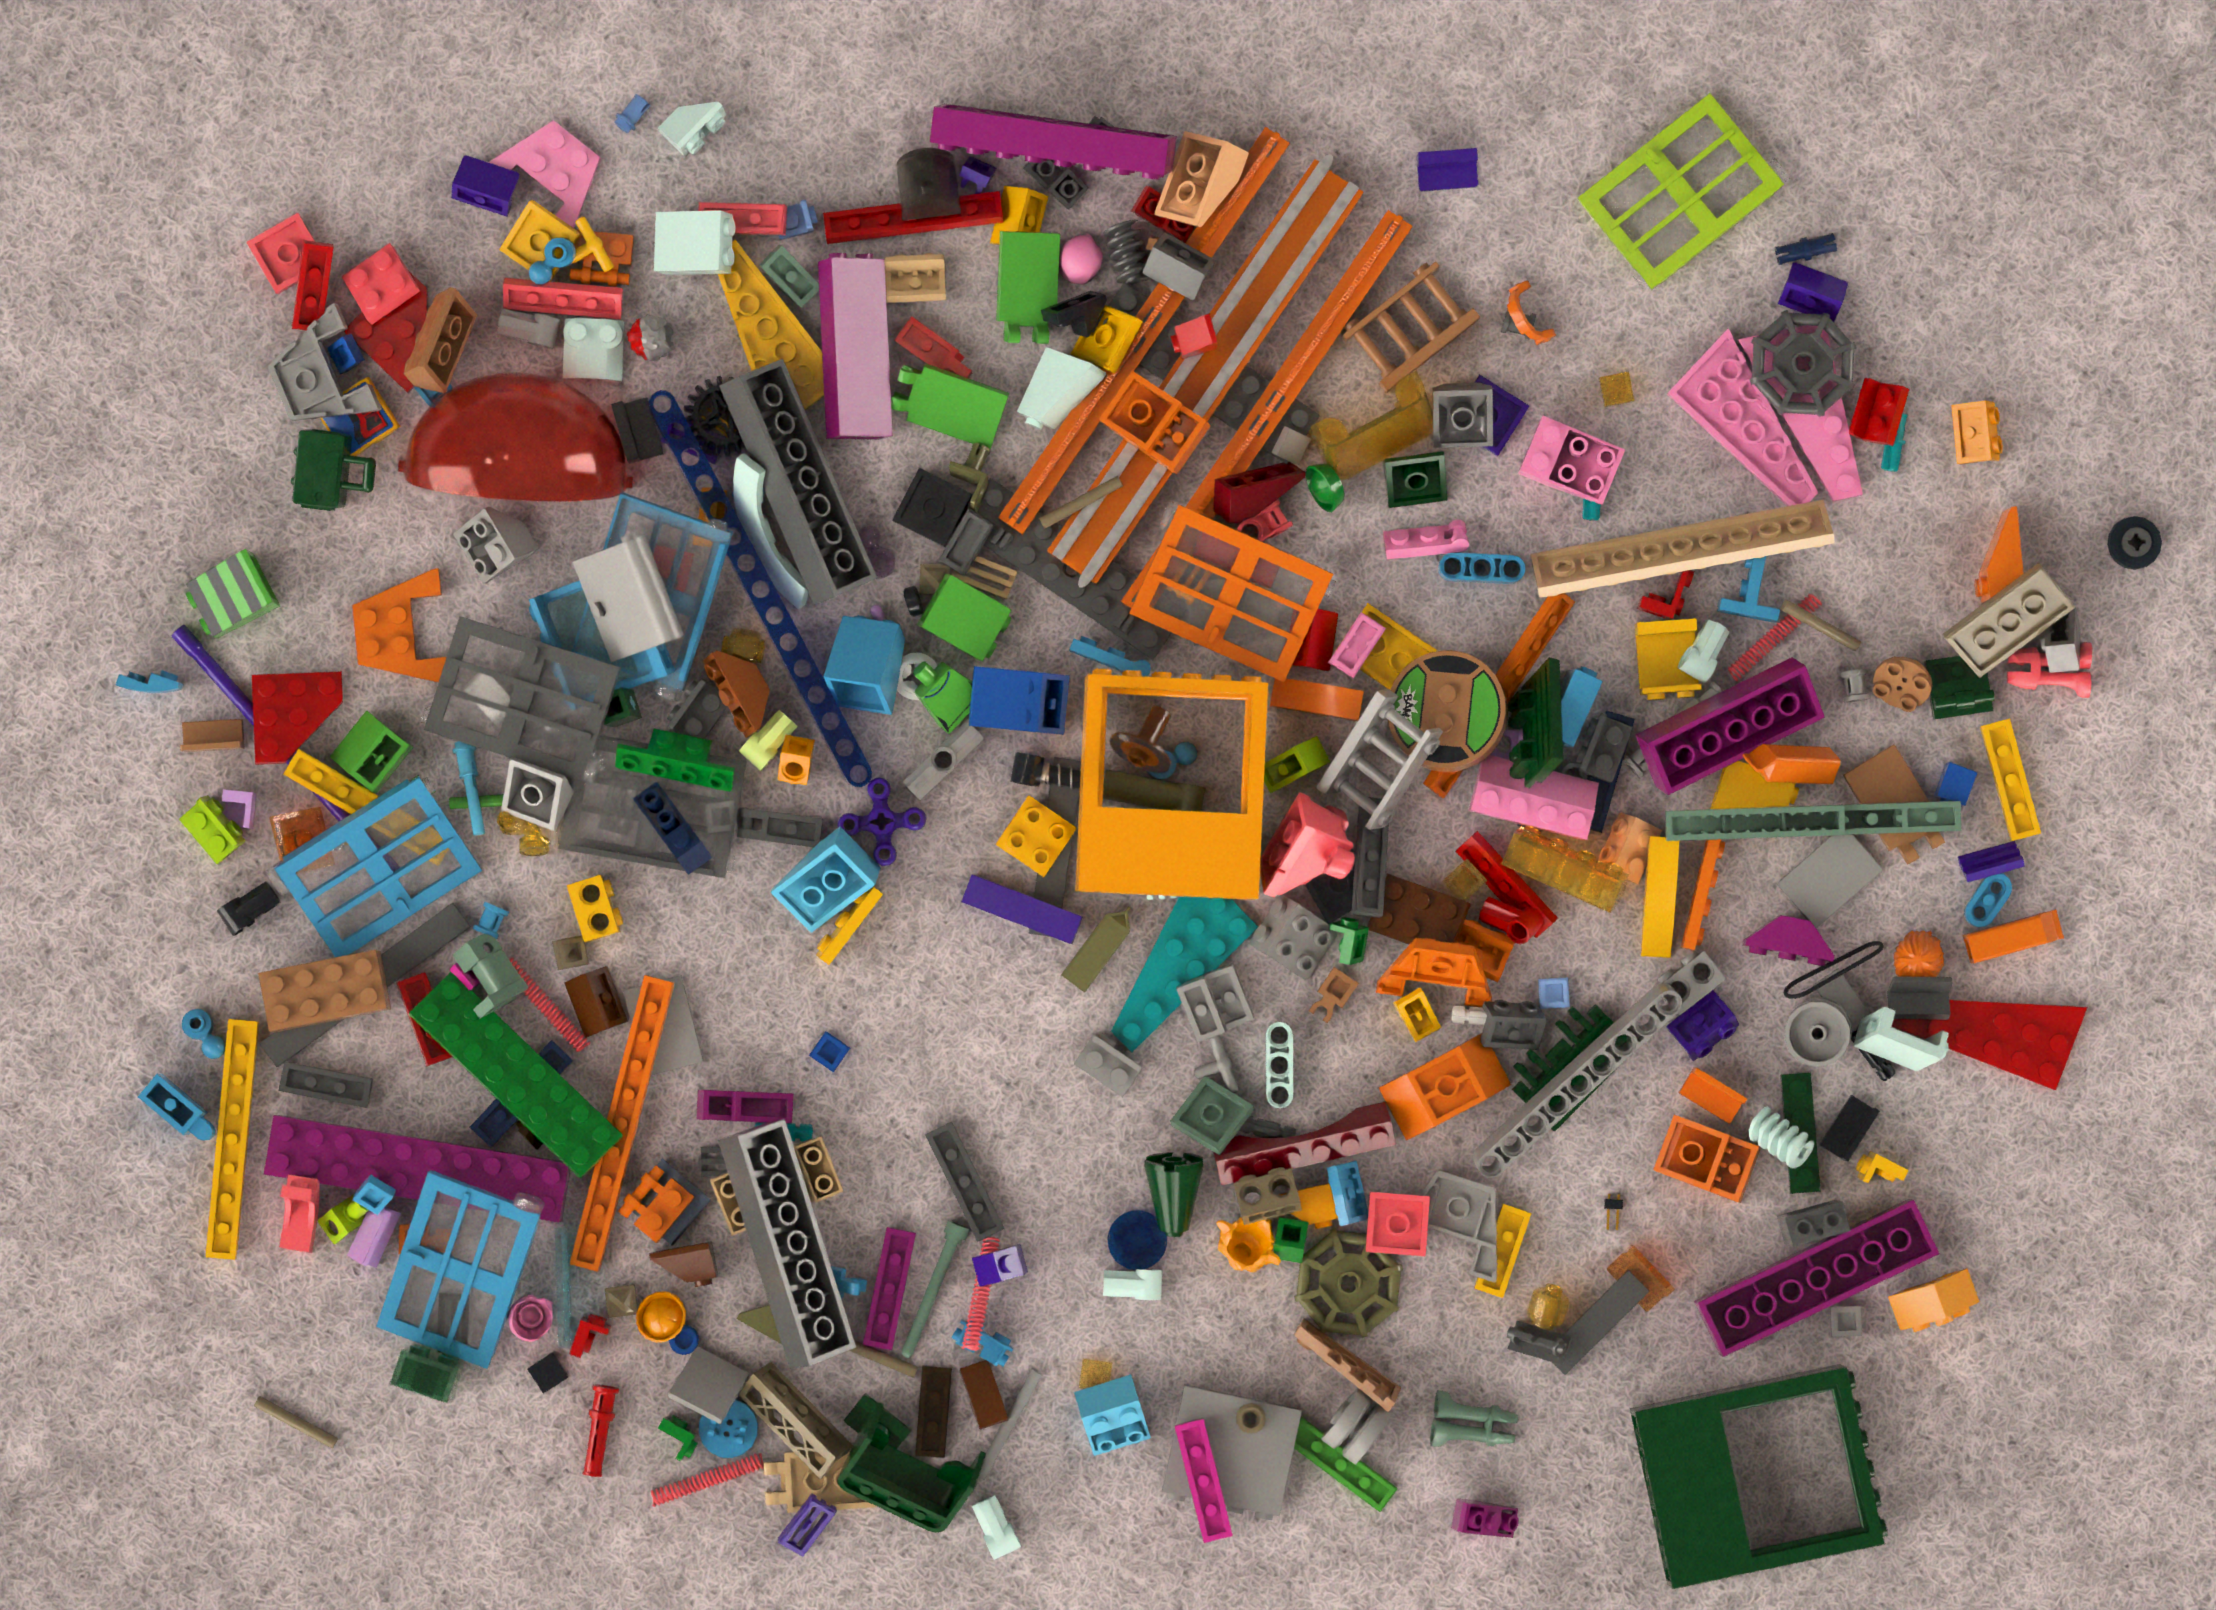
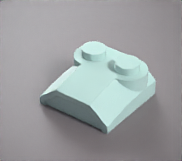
M591 318L565 319L563 330V379H603L622 382L625 322Z

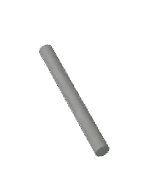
M1033 1369L1007 1414L1008 1421L1002 1423L986 1452L979 1478L983 1480L986 1479L1042 1374Z

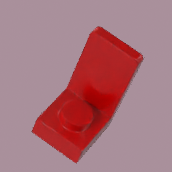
M1687 570L1680 572L1670 605L1665 603L1666 598L1649 593L1648 597L1642 596L1640 598L1637 609L1667 620H1672L1674 614L1679 616L1685 599L1680 598L1683 588H1689L1695 571Z

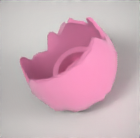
M1079 235L1071 238L1060 250L1059 273L1063 279L1070 283L1086 284L1096 276L1101 267L1103 253L1091 235Z
M534 1295L523 1296L515 1301L507 1316L512 1333L523 1341L532 1342L539 1340L552 1325L553 1302L546 1298H537Z

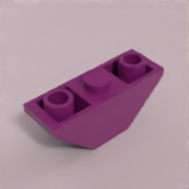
M1783 915L1777 916L1745 938L1742 945L1749 947V953L1766 955L1767 950L1779 952L1778 958L1796 961V956L1807 957L1808 964L1825 966L1826 961L1833 962L1835 956L1810 920Z
M1457 1498L1451 1528L1461 1533L1513 1538L1514 1531H1516L1519 1524L1517 1517L1518 1508ZM1502 1510L1512 1511V1514L1502 1512ZM1498 1529L1508 1531V1534L1498 1532Z

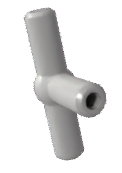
M1220 1035L1209 1038L1216 1061L1195 1068L1194 1071L1197 1079L1220 1072L1226 1089L1233 1093L1237 1092L1238 1086L1231 1068L1232 1061L1227 1057Z

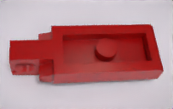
M912 316L894 339V342L925 364L966 378L972 375V370L961 363L965 357L959 353L958 349Z

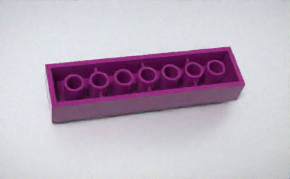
M946 103L934 107L930 143H938L937 149L955 151V149L966 147V153L984 155V153L995 151L996 157L1013 159V157L1023 155L1027 162L1042 163L1051 159L1054 160V165L1062 167H1072V165L1080 163L1084 164L1083 169L1101 171V169L1108 167L1113 168L1112 173L1119 175H1130V173L1137 171L1142 172L1143 178L1157 180L1173 171L1177 136Z
M1907 1199L1851 1226V1231L1823 1239L1695 1300V1305L1719 1355L1725 1357L1939 1255L1940 1253L1915 1201Z

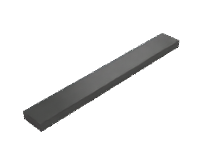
M454 903L448 905L381 954L387 988L471 927ZM344 1019L275 1032L259 1044L275 1066L279 1067Z

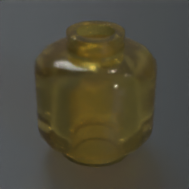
M736 627L731 631L730 636L724 635L721 652L755 664L762 663L766 640H762V636L758 631Z
M1547 1283L1545 1287H1538L1532 1292L1527 1314L1532 1319L1531 1323L1541 1329L1553 1330L1554 1327L1563 1324L1570 1305L1569 1298L1562 1293L1563 1288Z

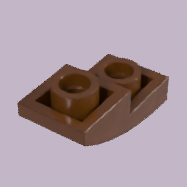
M984 1360L960 1368V1375L969 1396L970 1406L979 1430L1008 1421L989 1361Z

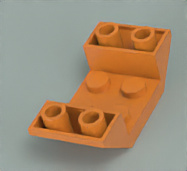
M1482 1033L1379 1087L1406 1140L1447 1121L1512 1085L1492 1047H1483L1480 1042Z

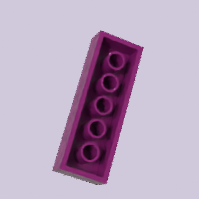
M1791 657L1635 736L1655 786L1665 794L1670 795L1744 758L1742 756L1743 753L1749 754L1762 744L1771 745L1825 718L1806 666Z

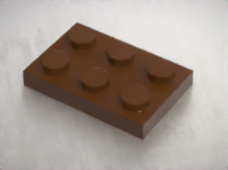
M1387 873L1385 878L1383 916L1380 918L1371 917L1367 927L1372 932L1408 945L1415 938H1431L1436 941L1456 943L1471 904Z

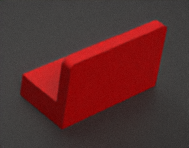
M1317 609L1292 666L1330 671L1331 664L1328 662L1333 654L1338 613ZM1292 610L1289 632H1291L1300 612L1298 610Z

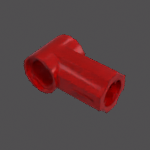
M1491 897L1484 901L1479 914L1481 922L1505 931L1511 941L1516 944L1528 942L1543 925V918L1538 910L1532 907H1525L1520 910Z

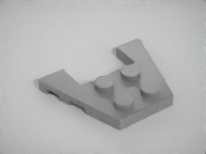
M331 304L317 321L314 320L307 327L308 330L297 341L294 340L268 365L285 410L292 421L382 410L375 391L370 384L343 395L322 345V341L348 329L338 304Z
M1438 1170L1420 1195L1430 1196L1428 1228L1478 1244L1469 1274L1496 1283V1188Z

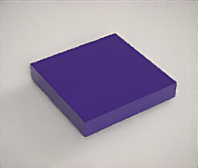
M1479 374L1474 383L1490 385L1493 389V446H1483V448L1498 457L1528 410L1529 405Z

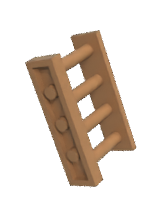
M1427 262L1424 263L1413 273L1415 278L1361 321L1356 317L1343 328L1346 331L1342 336L1345 343L1354 336L1382 373L1380 375L1383 379L1379 382V385L1385 393L1389 392L1480 319L1474 308L1468 312L1465 309L1461 310L1434 277L1433 273L1439 269L1437 262H1434L1431 266ZM1424 282L1452 317L1450 321L1453 324L1447 329L1437 328L1409 293L1420 283ZM1399 300H1401L1428 334L1427 339L1429 343L1421 349L1418 345L1414 346L1386 311ZM1376 318L1405 353L1404 358L1406 361L1398 367L1395 364H1390L1363 330Z

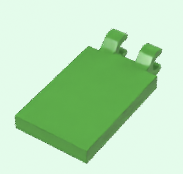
M1000 231L996 320L1005 321L1004 342L1020 343L1021 332L1019 326L1033 327L1032 342L1049 344V322L1043 321L1041 310L1057 304L1060 233Z
M903 364L897 380L905 384H913L910 396L894 392L891 397V409L909 412L906 421L971 444L980 443V447L983 444L991 449L1010 393L929 364H925L922 371Z

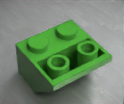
M366 710L330 755V758L371 792L377 794L413 749V746Z

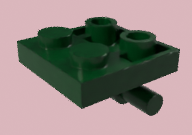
M1960 656L1924 661L1925 668L1931 675L1933 685L1929 695L1933 720L1993 711L1992 701H1995L1993 689L1990 690L1988 673L1979 678Z

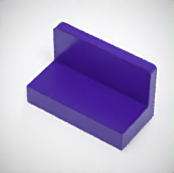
M1477 148L1418 152L1416 157L1420 191L1475 188L1478 186Z
M465 155L452 182L451 199L508 217L512 205V195L520 174Z
M1793 262L1778 304L1801 313L1823 314L1825 312L1835 322L1844 301L1848 282Z

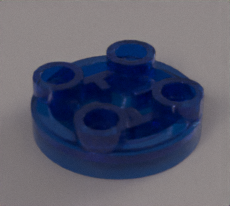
M1133 1210L1123 1213L1112 1223L1108 1233V1248L1115 1261L1128 1269L1143 1270L1152 1267L1162 1258L1167 1246V1236L1165 1232L1159 1230L1158 1222L1155 1219L1156 1216L1146 1211Z

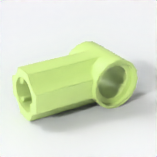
M778 710L759 732H755L746 741L739 752L762 771L768 765V762L779 752L778 749L784 743L785 735H791L798 726Z

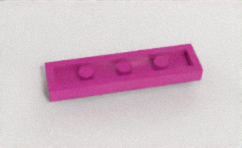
M1204 1418L1174 1425L1203 1542L1207 1543L1233 1536Z

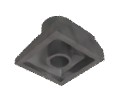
M1446 383L1432 387L1433 448L1493 446L1492 386L1482 383Z

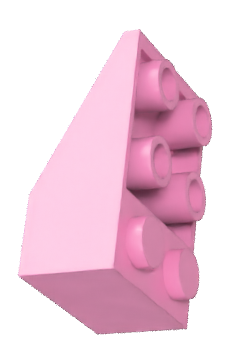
M1542 416L1518 474L1549 487L1603 505L1625 449Z

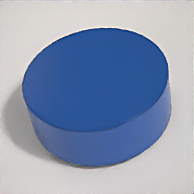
M684 1325L682 1331L675 1338L669 1340L670 1347L674 1352L681 1355L692 1353L699 1344L698 1332L692 1326Z

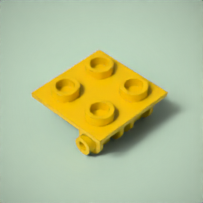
M1028 795L996 842V845L1045 877L1077 827Z

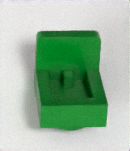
M672 1415L671 1419L665 1416L658 1429L684 1443L675 1459L681 1462L684 1456L690 1458L698 1442L694 1441L696 1433L686 1428L688 1423L675 1415Z

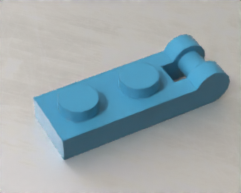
M1081 636L1080 641L1077 639L1072 641L1069 649L1070 652L1124 672V670L1142 671V676L1148 677L1150 674L1151 666L1146 660L1130 661L1124 658L1126 653L1109 647L1108 651L1097 648L1098 642Z

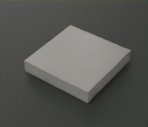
M697 1346L671 1388L668 1397L721 1424L747 1382L750 1373Z

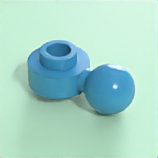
M566 238L550 240L544 250L546 259L544 261H536L530 266V279L540 285L549 282L552 278V269L554 267H566L574 261L576 256L574 244ZM557 247L563 249L564 254L561 258H557L554 254Z
M1181 742L1172 753L1162 749L1171 760L1170 769L1164 773L1149 771L1147 773L1157 779L1170 777L1174 773L1177 763L1190 765L1196 760V747L1190 742Z
M201 1009L190 1010L182 1019L184 1033L194 1040H202V1052L207 1058L217 1059L221 1057L225 1052V1042L221 1037L211 1034L214 1027L212 1017ZM195 1019H200V1027L193 1029L192 1022Z

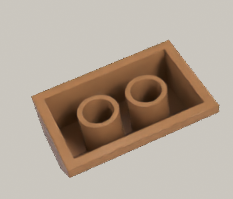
M449 287L438 293L427 310L426 320L422 330L416 336L415 347L405 363V371L403 373L414 387L446 393L477 317L475 311L456 288Z

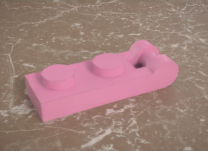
M1453 520L1449 525L1383 531L1386 558L1398 559L1464 552L1469 548L1466 524L1462 520Z

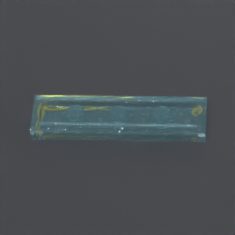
M556 1227L558 1348H569L573 1344L571 1267L569 1264L570 1234L568 1227Z

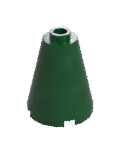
M1173 1152L1149 1155L1146 1157V1160L1144 1159V1168L1159 1230L1165 1232V1235L1168 1237H1180L1190 1227L1204 1166L1203 1157L1191 1153H1183V1157L1172 1156Z

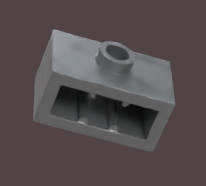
M2076 608L2047 628L2045 633H2041L2042 651L2046 653L2050 673L2080 670L2081 629Z

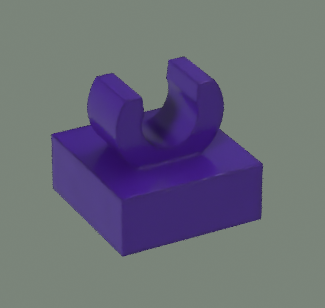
M969 156L959 176L963 177L960 183L961 188L964 189L968 181H972L977 184L975 194L981 193L983 188H986L992 180L996 167Z

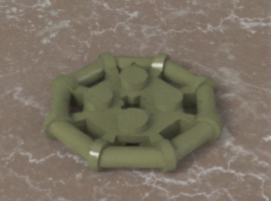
M1336 1228L1331 1229L1326 1237L1303 1255L1302 1263L1299 1266L1297 1295L1294 1298L1311 1316L1323 1334L1331 1332L1360 1335L1362 1338L1367 1337V1333L1400 1308L1398 1307V1297L1403 1266L1402 1264L1399 1265L1391 1254L1375 1253L1386 1267L1377 1271L1367 1259L1370 1252H1365L1367 1234L1336 1231ZM1341 1243L1363 1245L1364 1247L1361 1254L1344 1253ZM1334 1246L1337 1254L1324 1265L1316 1261L1317 1258ZM1311 1267L1320 1271L1318 1289L1309 1290ZM1345 1275L1349 1278L1355 1276L1357 1279L1354 1283L1356 1289L1353 1291L1350 1289L1343 1290L1341 1288V1285L1344 1283L1342 1277ZM1389 1276L1387 1297L1378 1296L1380 1277ZM1321 1296L1331 1308L1326 1316L1312 1300L1313 1298ZM1374 1301L1379 1303L1382 1307L1364 1321L1361 1312ZM1337 1312L1355 1314L1356 1323L1334 1321Z

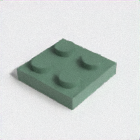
M1204 1076L1170 1120V1123L1175 1129L1220 1155L1252 1114L1254 1107L1253 1104Z

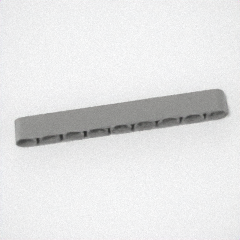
M1666 983L1654 986L1481 1143L1473 1153V1162L1480 1173L1488 1178L1500 1175L1673 1018L1682 1006V998L1677 991ZM1672 994L1671 1001L1667 1005H1660L1662 996ZM1642 1015H1650L1649 1021L1645 1025L1640 1026L1637 1024L1638 1019ZM1625 1034L1628 1036L1627 1041L1623 1045H1615V1041L1620 1035ZM1598 1055H1605V1061L1601 1065H1593V1061ZM1583 1075V1081L1579 1085H1571L1573 1077ZM1555 1095L1561 1096V1100L1557 1105L1549 1106L1548 1103L1551 1097ZM1531 1116H1539V1120L1535 1125H1526L1527 1120ZM1509 1136H1517V1140L1513 1145L1504 1146L1505 1140ZM1487 1156H1495V1160L1491 1165L1482 1166V1162Z

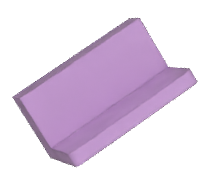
M386 1206L378 1215L368 1211L347 1256L364 1266L370 1265L376 1268L401 1213Z

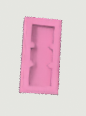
M1361 612L1328 663L1354 678L1386 628Z

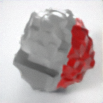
M647 314L636 319L631 329L627 332L631 350L638 356H642L644 360L659 361L661 357L667 356V353L673 350V330L671 324L666 323L665 318Z

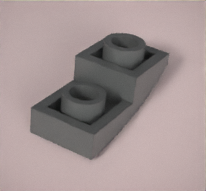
M1048 159L1042 163L1028 162L1023 167L1032 178L1068 210L1089 189L1069 168L1054 165V160Z

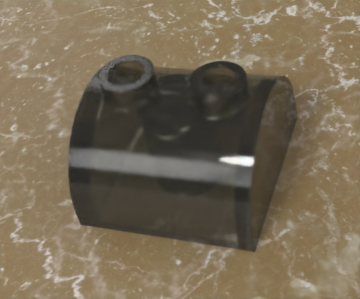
M920 148L912 150L899 158L896 168L902 221L961 214L955 157L950 152L937 148Z

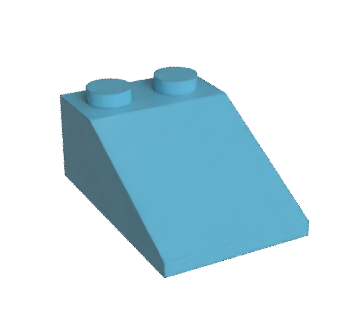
M839 827L820 841L770 893L812 933L876 884L881 867Z

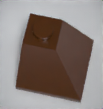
M712 1241L656 1251L649 1254L651 1261L687 1283L694 1282L695 1287L713 1284L712 1278L718 1277Z

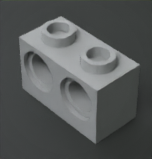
M1695 950L1681 960L1683 964L1681 968L1676 972L1669 969L1657 979L1660 984L1666 983L1671 985L1673 982H1680L1684 986L1685 992L1681 997L1682 1006L1676 1016H1680L1726 980L1705 951H1701L1699 954ZM1698 963L1704 964L1708 969V975L1702 981L1697 980L1693 976V968ZM1666 994L1662 998L1668 1004L1672 996Z

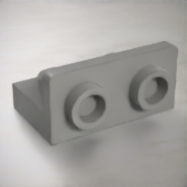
M1102 1033L1099 1038L1093 1035L1074 1062V1065L1123 1098L1143 1069L1138 1065L1141 1059L1128 1050L1122 1054L1114 1049L1116 1042Z

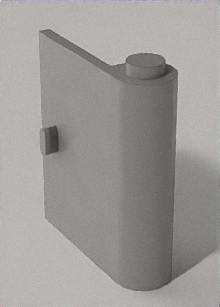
M637 531L620 537L622 540L621 544L573 562L611 662L684 636L645 534L639 536Z

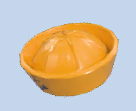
M667 1291L648 1295L640 1303L636 1312V1324L639 1332L646 1339L653 1342H666L675 1338L682 1331L686 1321V1310L683 1302L675 1294Z

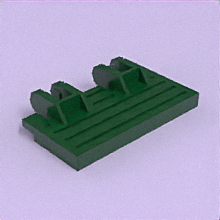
M1550 657L1508 702V711L1512 713L1508 719V727L1519 730L1523 729V740H1520L1509 753V759L1514 763L1510 767V777L1514 779L1524 778V784L1527 788H1531L1535 782L1542 783L1563 761L1560 660Z
M1594 1005L1586 1013L1595 1022L1593 1025L1573 1006L1568 1010L1569 1015L1584 1028L1578 1036L1570 1030V1027L1564 1021L1559 1019L1555 1023L1556 1027L1574 1045L1571 1047L1562 1038L1545 1055L1553 1064L1551 1068L1531 1048L1526 1054L1542 1072L1534 1078L1523 1064L1517 1062L1513 1066L1532 1086L1529 1089L1520 1080L1512 1088L1524 1103H1527L1614 1023L1597 1005ZM1625 1034L1620 1035L1616 1039L1615 1045H1623L1627 1041L1628 1036ZM1598 1055L1594 1059L1593 1065H1601L1605 1061V1055ZM1583 1075L1573 1077L1571 1085H1579L1583 1081ZM1606 1079L1560 1119L1551 1130L1555 1132ZM1555 1095L1551 1097L1548 1103L1549 1106L1557 1105L1561 1100V1096Z

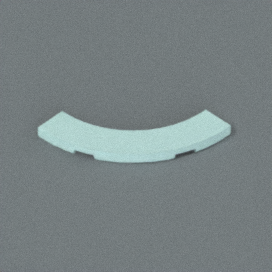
M743 453L737 457L733 478L734 501L740 527L750 551L764 574L775 588L799 610L806 604L809 595L801 574L794 568L787 557L779 553L775 547L774 542H776L768 519L764 518L761 504L764 502L763 482L766 470Z

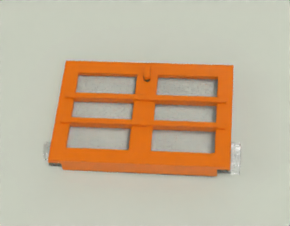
M1169 501L1158 525V528L1166 532L1129 614L1285 682L1323 596L1330 597L1335 587L1336 581L1332 580L1333 573L1192 509Z

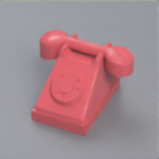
M1299 792L1260 856V874L1264 894L1275 898L1276 895H1282L1300 885L1308 883L1322 873L1337 879H1343L1349 874L1355 861V855L1351 852L1353 843L1346 836L1349 822L1343 810L1330 805L1324 808L1311 801L1310 796Z

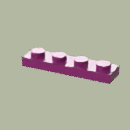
M890 1227L886 1228L863 1345L893 1350L916 1237L915 1232Z

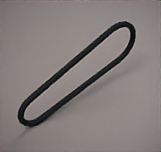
M1880 941L1866 943L1835 959L1833 962H1829L1825 966H1821L1795 979L1785 987L1784 996L1789 999H1796L1810 994L1879 954L1883 950V943ZM1879 946L1871 954L1808 990L1798 994H1788L1789 989L1797 983L1868 947Z

